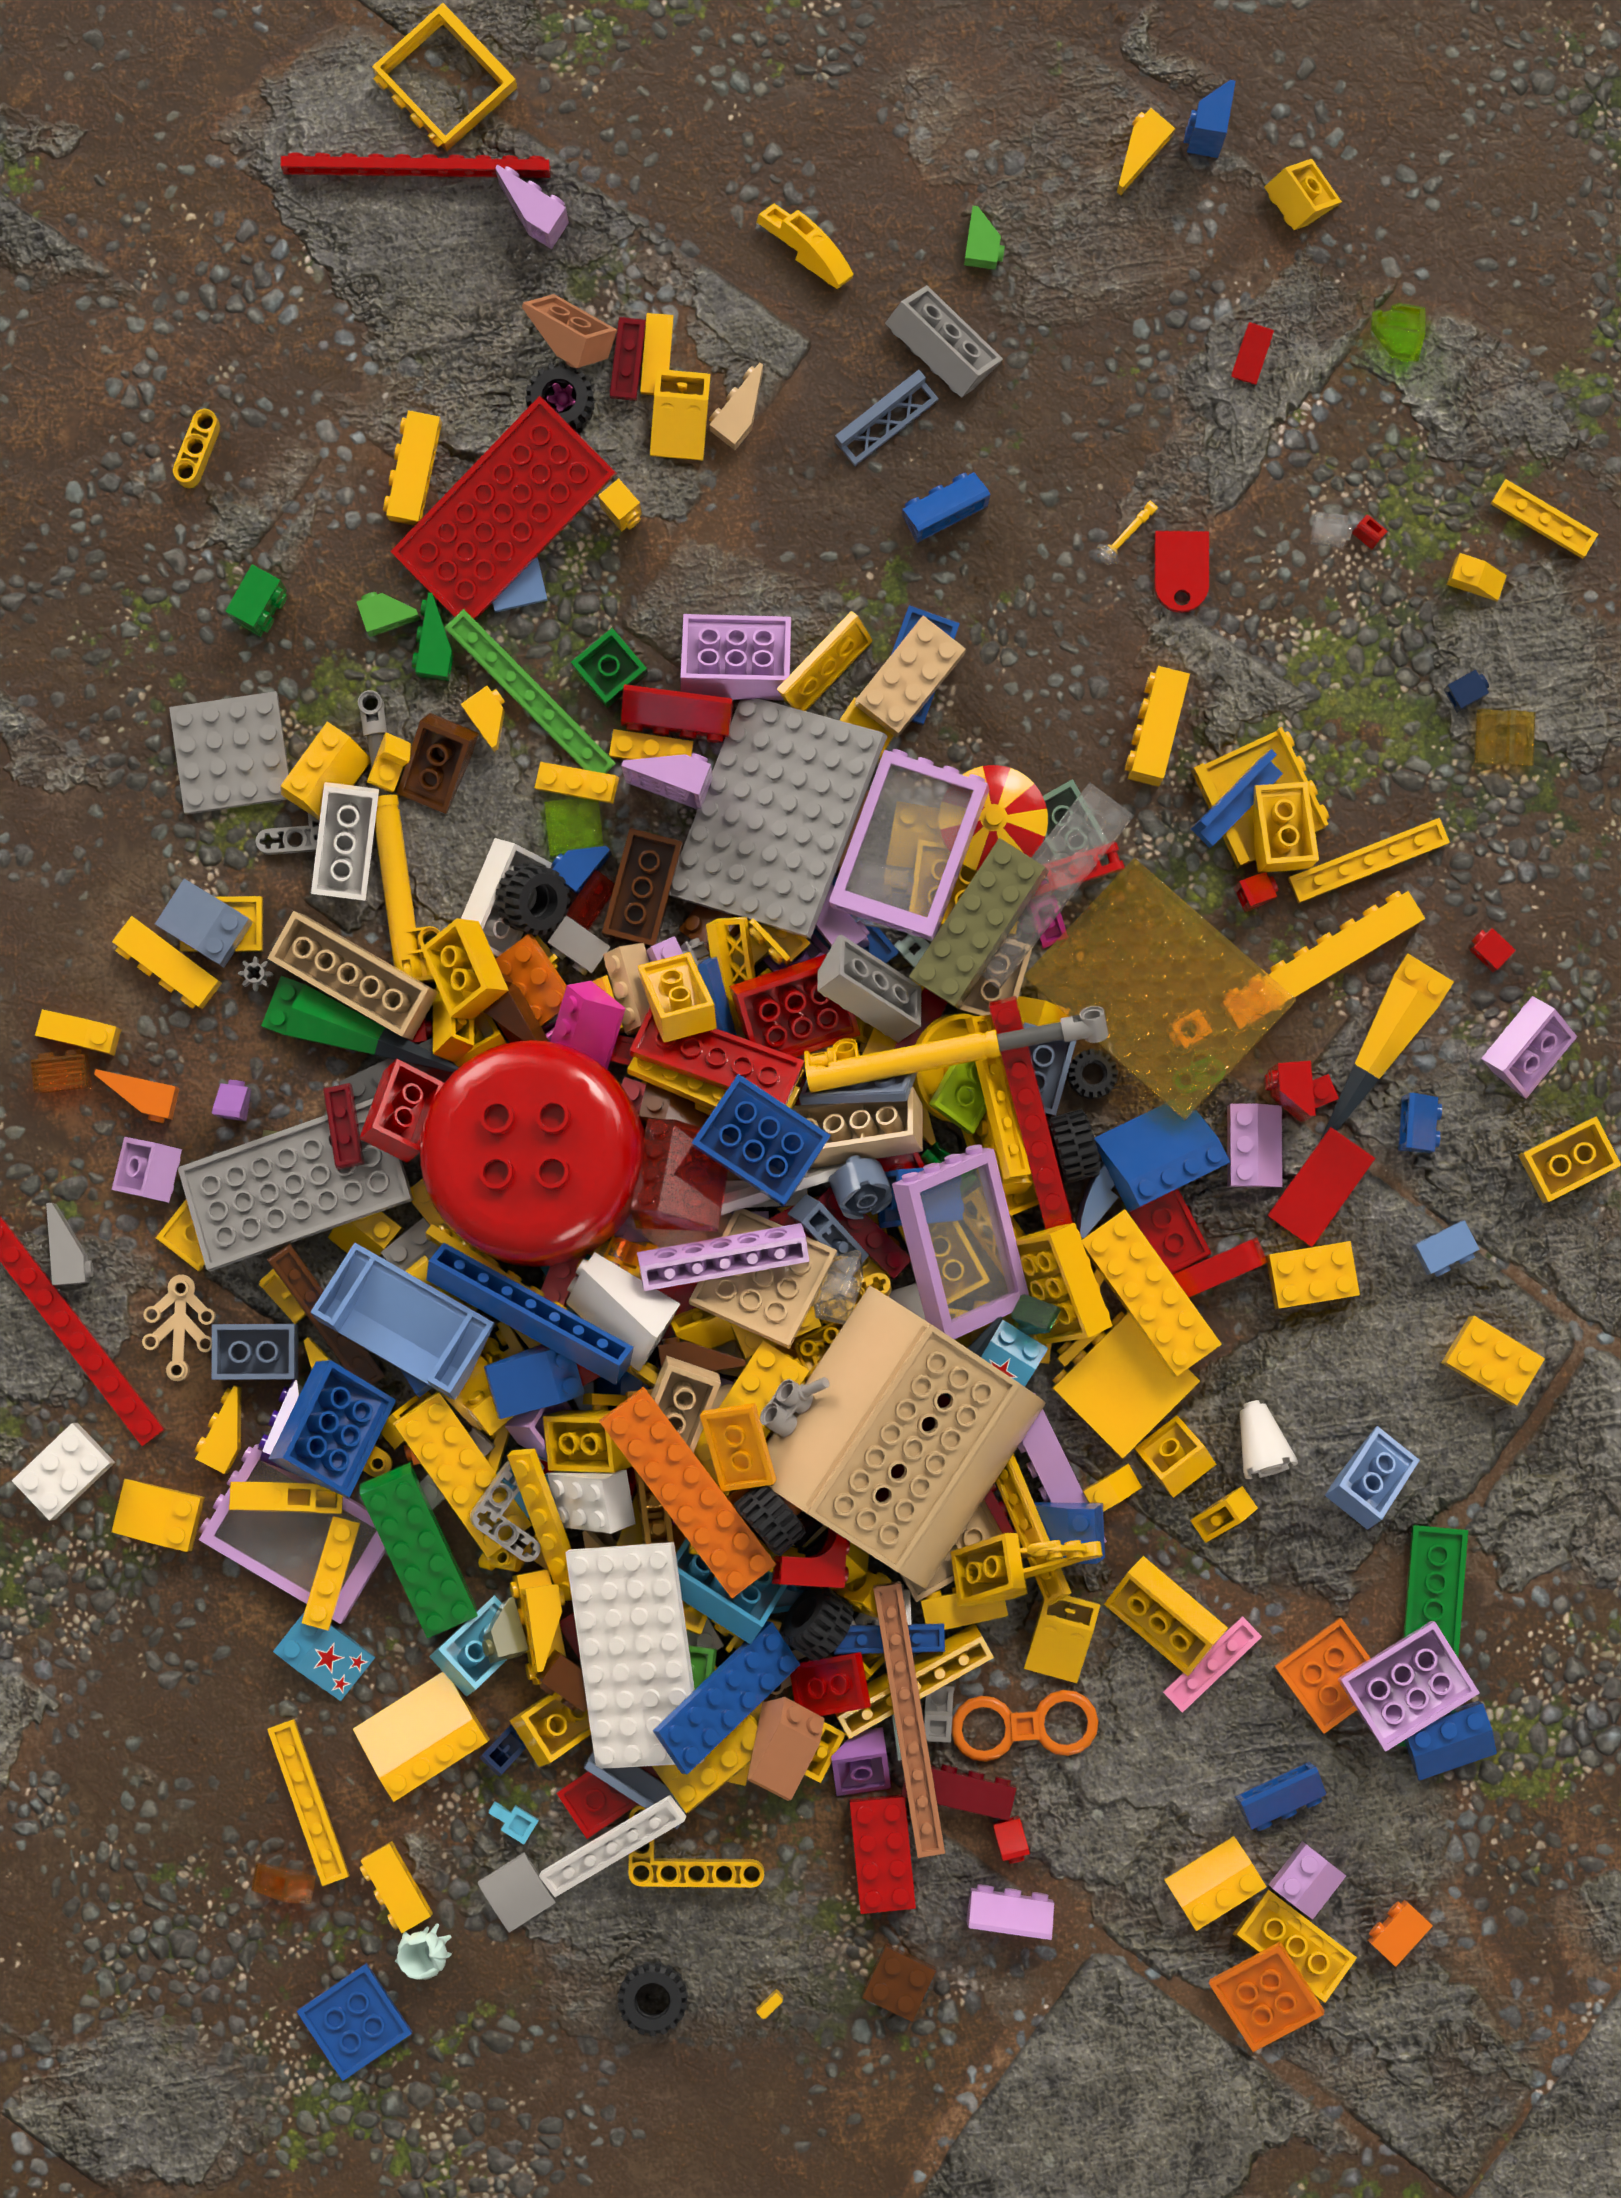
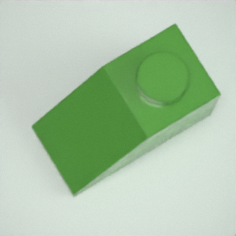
M978 206L972 207L964 265L996 270L997 261L1003 262L1005 246L1000 245V234Z
M371 592L361 597L362 600L357 601L369 637L421 620L416 609L383 593L377 595V592Z

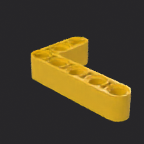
M639 1804L632 1808L629 1819L634 1816L636 1811L640 1809L645 1810V1808ZM655 1839L649 1842L650 1847L646 1851L635 1850L629 1854V1879L633 1884L641 1887L752 1888L760 1885L764 1878L763 1865L754 1859L655 1858ZM639 1865L647 1867L649 1876L645 1879H638L634 1875L635 1867ZM668 1865L673 1866L677 1871L676 1877L670 1880L664 1878L661 1873L662 1868ZM700 1866L703 1868L705 1875L703 1878L695 1880L689 1875L690 1868ZM721 1866H727L731 1869L732 1876L727 1880H722L717 1876V1869ZM750 1866L756 1867L760 1872L759 1877L755 1880L747 1879L744 1875L746 1868Z

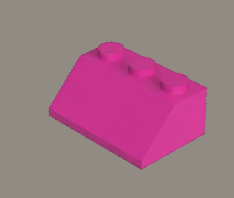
M592 981L567 985L550 1042L577 1049L608 1069L626 1008Z

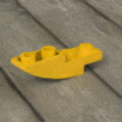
M774 203L758 215L756 222L798 251L795 260L828 284L838 289L853 278L854 274L839 249L811 219L799 210L790 215Z
M230 1482L229 1510L342 1514L343 1496L320 1485L309 1483Z

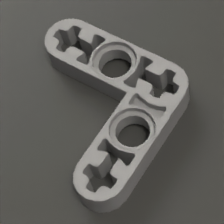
M308 813L309 826L262 830L256 837V845L262 853L268 855L316 851L317 840H315V837L318 836L319 826L314 827V823H320V821ZM295 832L303 836V842L298 847H292L288 843L289 836ZM284 833L283 843L285 848H281L280 843H272L270 849H267L265 844H261L262 841L266 840V835H270L272 839L277 840L281 839L279 834Z
M507 1461L472 1509L470 1521L475 1528L525 1562H531L540 1554L539 1542L502 1516L520 1491L515 1477L509 1482L514 1485L512 1489L501 1482L503 1478L509 1481L512 1476L510 1472L511 1466L509 1461ZM503 1487L507 1492L505 1500L495 1502L492 1498L493 1491L496 1488ZM488 1511L487 1517L496 1524L493 1528L485 1522H481L479 1525L480 1519L477 1515L480 1512L485 1514ZM503 1526H510L512 1536L506 1541L500 1540L498 1537L499 1529ZM517 1539L527 1545L532 1542L530 1545L533 1549L532 1553L526 1552L522 1555L524 1550L515 1544Z

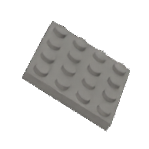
M277 691L169 707L183 808L186 815L288 800L281 795V784L289 775Z

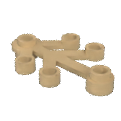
M186 1275L174 1276L168 1283V1294L156 1305L147 1307L143 1314L147 1322H158L161 1318V1313L175 1302V1313L155 1332L145 1335L142 1339L145 1349L155 1350L159 1347L160 1341L174 1329L172 1361L166 1368L167 1376L173 1381L185 1380L190 1372L189 1365L184 1361L185 1330L197 1342V1347L200 1351L210 1352L212 1350V1338L206 1336L186 1314V1304L188 1303L198 1313V1319L202 1324L210 1325L216 1319L215 1312L207 1308L194 1294L195 1283ZM179 1283L185 1284L186 1290L184 1293L180 1294L177 1292L176 1287ZM151 1309L157 1312V1317L154 1320L148 1317V1312ZM209 1311L212 1315L211 1320L205 1322L202 1318L203 1313ZM149 1337H154L156 1340L153 1347H149L146 1343ZM203 1339L210 1341L208 1349L202 1348L201 1342ZM175 1365H179L182 1368V1372L178 1376L172 1372Z

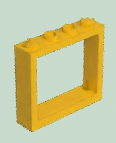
M444 3L438 6L372 66L375 75L373 79L382 90L387 88L393 94L391 98L400 109L405 107L411 113L409 117L419 129L423 126L429 132L427 136L437 148L442 146L446 151L452 148L517 89L516 79ZM442 25L451 32L501 85L447 135L441 132L388 75Z

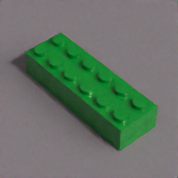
M411 1463L359 1484L360 1496L426 1637H432L477 1617L476 1603Z

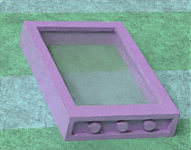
M893 749L892 752L884 750L832 891L829 904L833 909L932 941L939 931L989 793V786L985 779L978 775L970 774L967 777L959 774V770L950 766L939 768L933 766L934 763L922 757H918V760L909 758L907 753L898 749Z
M982 1145L969 1146L965 1149L966 1152L962 1154L948 1155L944 1158V1162L925 1165L921 1172L902 1175V1180L892 1184L925 1320L953 1339L993 1322L997 1317H1004L1031 1304L994 1149L982 1148Z
M255 1444L253 1448L250 1446L247 1448L241 1459L244 1462L239 1472L235 1470L227 1482L229 1486L230 1482L316 1484L294 1473L260 1461L262 1451L258 1450L259 1444ZM230 1488L225 1496L220 1494L213 1505V1509L216 1510L211 1520L206 1518L198 1531L202 1534L199 1541L306 1604L333 1516L360 1523L333 1616L334 1621L340 1624L343 1623L386 1551L366 1507L351 1498L343 1496L342 1514L229 1510Z

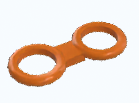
M1061 1690L1050 1693L1039 1703L1036 1711L1013 1713L1005 1703L994 1697L978 1696L968 1699L958 1707L952 1718L951 1734L954 1744L959 1751L975 1761L988 1762L998 1759L1009 1751L1014 1741L1038 1740L1050 1752L1056 1755L1070 1756L1081 1753L1091 1745L1097 1734L1099 1720L1096 1709L1089 1699L1076 1691ZM1063 1701L1079 1705L1087 1718V1728L1082 1738L1068 1745L1053 1741L1047 1735L1044 1726L1048 1710L1056 1703ZM980 1707L992 1708L997 1711L1005 1724V1733L1001 1742L988 1750L973 1748L966 1742L962 1733L963 1721L967 1714Z

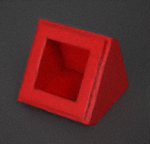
M1366 515L1355 527L1352 534L1373 550L1388 531L1371 516Z

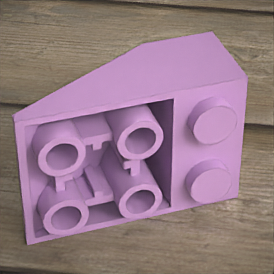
M497 165L495 169L499 185L527 233L532 238L552 249L569 223L566 207L564 206L565 203L555 195L549 197L542 193V188L532 181L526 183L518 178L519 174L512 168L506 166L504 169Z

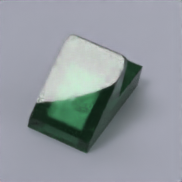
M1022 1294L1011 1314L1015 1320L1013 1326L1027 1335L1050 1333L1061 1309L1053 1304Z

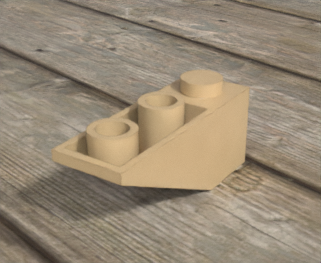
M760 362L755 368L751 366L742 378L744 380L743 384L739 389L734 387L726 397L728 401L722 410L717 408L709 419L711 422L710 431L734 450L739 447L752 431L763 375V364Z

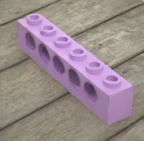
M802 1223L637 1252L644 1291L809 1262L806 1236Z

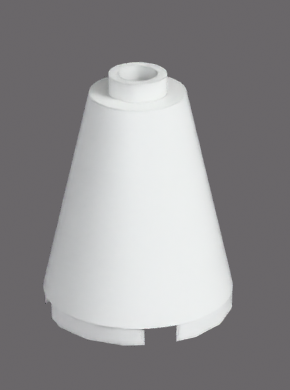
M1259 1400L1245 1403L1243 1405L1244 1409L1240 1411L1243 1473L1245 1479H1253L1251 1474L1258 1473L1259 1477L1262 1478L1289 1469L1288 1463L1290 1462L1296 1466L1298 1464L1297 1458L1267 1405L1260 1404Z

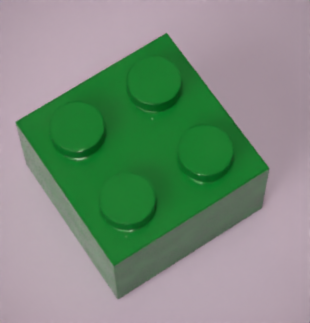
M252 564L225 612L234 623L261 637L264 631L267 633L274 623L272 616L276 609H281L284 606L288 597L286 594L287 589L280 579Z
M613 628L608 630L571 661L573 670L606 708H609L623 696L624 684L635 686L648 675L645 665Z

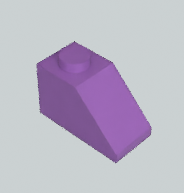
M229 1080L228 1084L221 1083L212 1114L219 1118L247 1121L251 1089L244 1087L245 1082Z

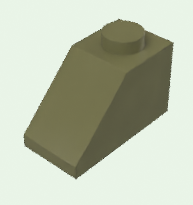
M514 1597L508 1598L500 1605L483 1636V1652L489 1657L490 1663L519 1657L529 1650Z

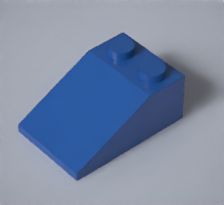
M543 1344L484 1366L499 1419L560 1404L585 1394L577 1364Z
M1034 1502L1050 1541L1060 1540L1061 1545L1075 1540H1080L1081 1544L1095 1541L1101 1542L1102 1557L1075 1564H1097L1105 1558L1103 1503Z

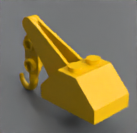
M1004 1533L951 1551L958 1605H980L1028 1594L1027 1578L1081 1561L1100 1558L1103 1556L1101 1542L1095 1541L1081 1544L1080 1540H1075L1061 1545L1060 1540L1034 1543L1030 1544L1027 1548H1020L1017 1533ZM1046 1556V1560L1051 1561L1024 1568L1022 1558Z

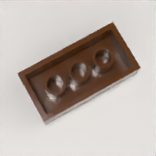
M629 828L602 930L604 937L631 944L644 943L646 948L658 944L670 898L672 882L683 849L682 841Z

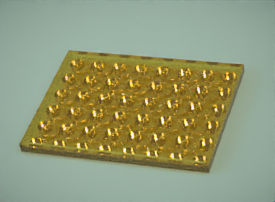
M1133 858L1125 869L1119 873L1024 975L1027 981L1053 1004L1057 1005L1068 1017L1080 1015V1012L1086 1007H1102L1105 1012L1109 1034L1105 1040L1098 1042V1044L1183 1120H1186L1296 1002V998L1136 858Z

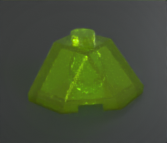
M1397 303L1391 305L1389 311L1383 312L1379 309L1372 312L1371 331L1392 358H1397L1402 362L1419 361L1425 337V307Z

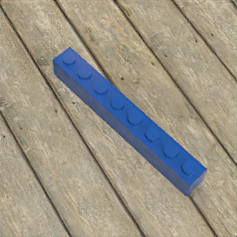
M443 1242L429 1260L427 1281L616 1385L630 1367L633 1346Z

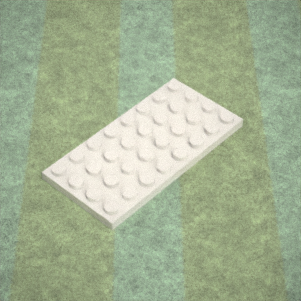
M674 1542L568 1550L565 1553L595 1764L601 1769L675 1765L653 1732L695 1690Z

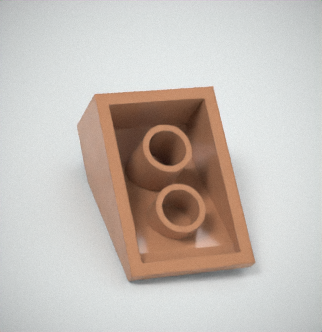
M555 294L523 303L522 309L556 356L565 360L568 366L581 368L582 366L609 358L617 329Z
M786 1697L763 1702L747 1780L787 1801L792 1800L820 1745L825 1718Z

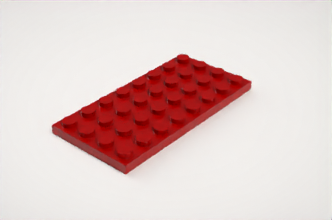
M539 396L390 552L454 617L464 609L476 620L605 487L617 472Z

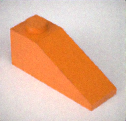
M95 1069V1076L141 1113L149 1115L148 1120L164 1123L165 1119H173L179 1093L178 1087Z

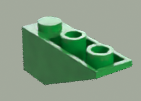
M428 593L427 600H423L420 614L424 616L423 626H418L416 642H420L419 652H414L412 668L416 669L415 673L418 677L450 682L454 654L435 598L432 593Z

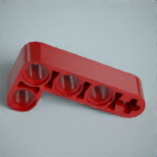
M1255 1237L1172 1275L1189 1298L1267 1263L1268 1260L1258 1238Z

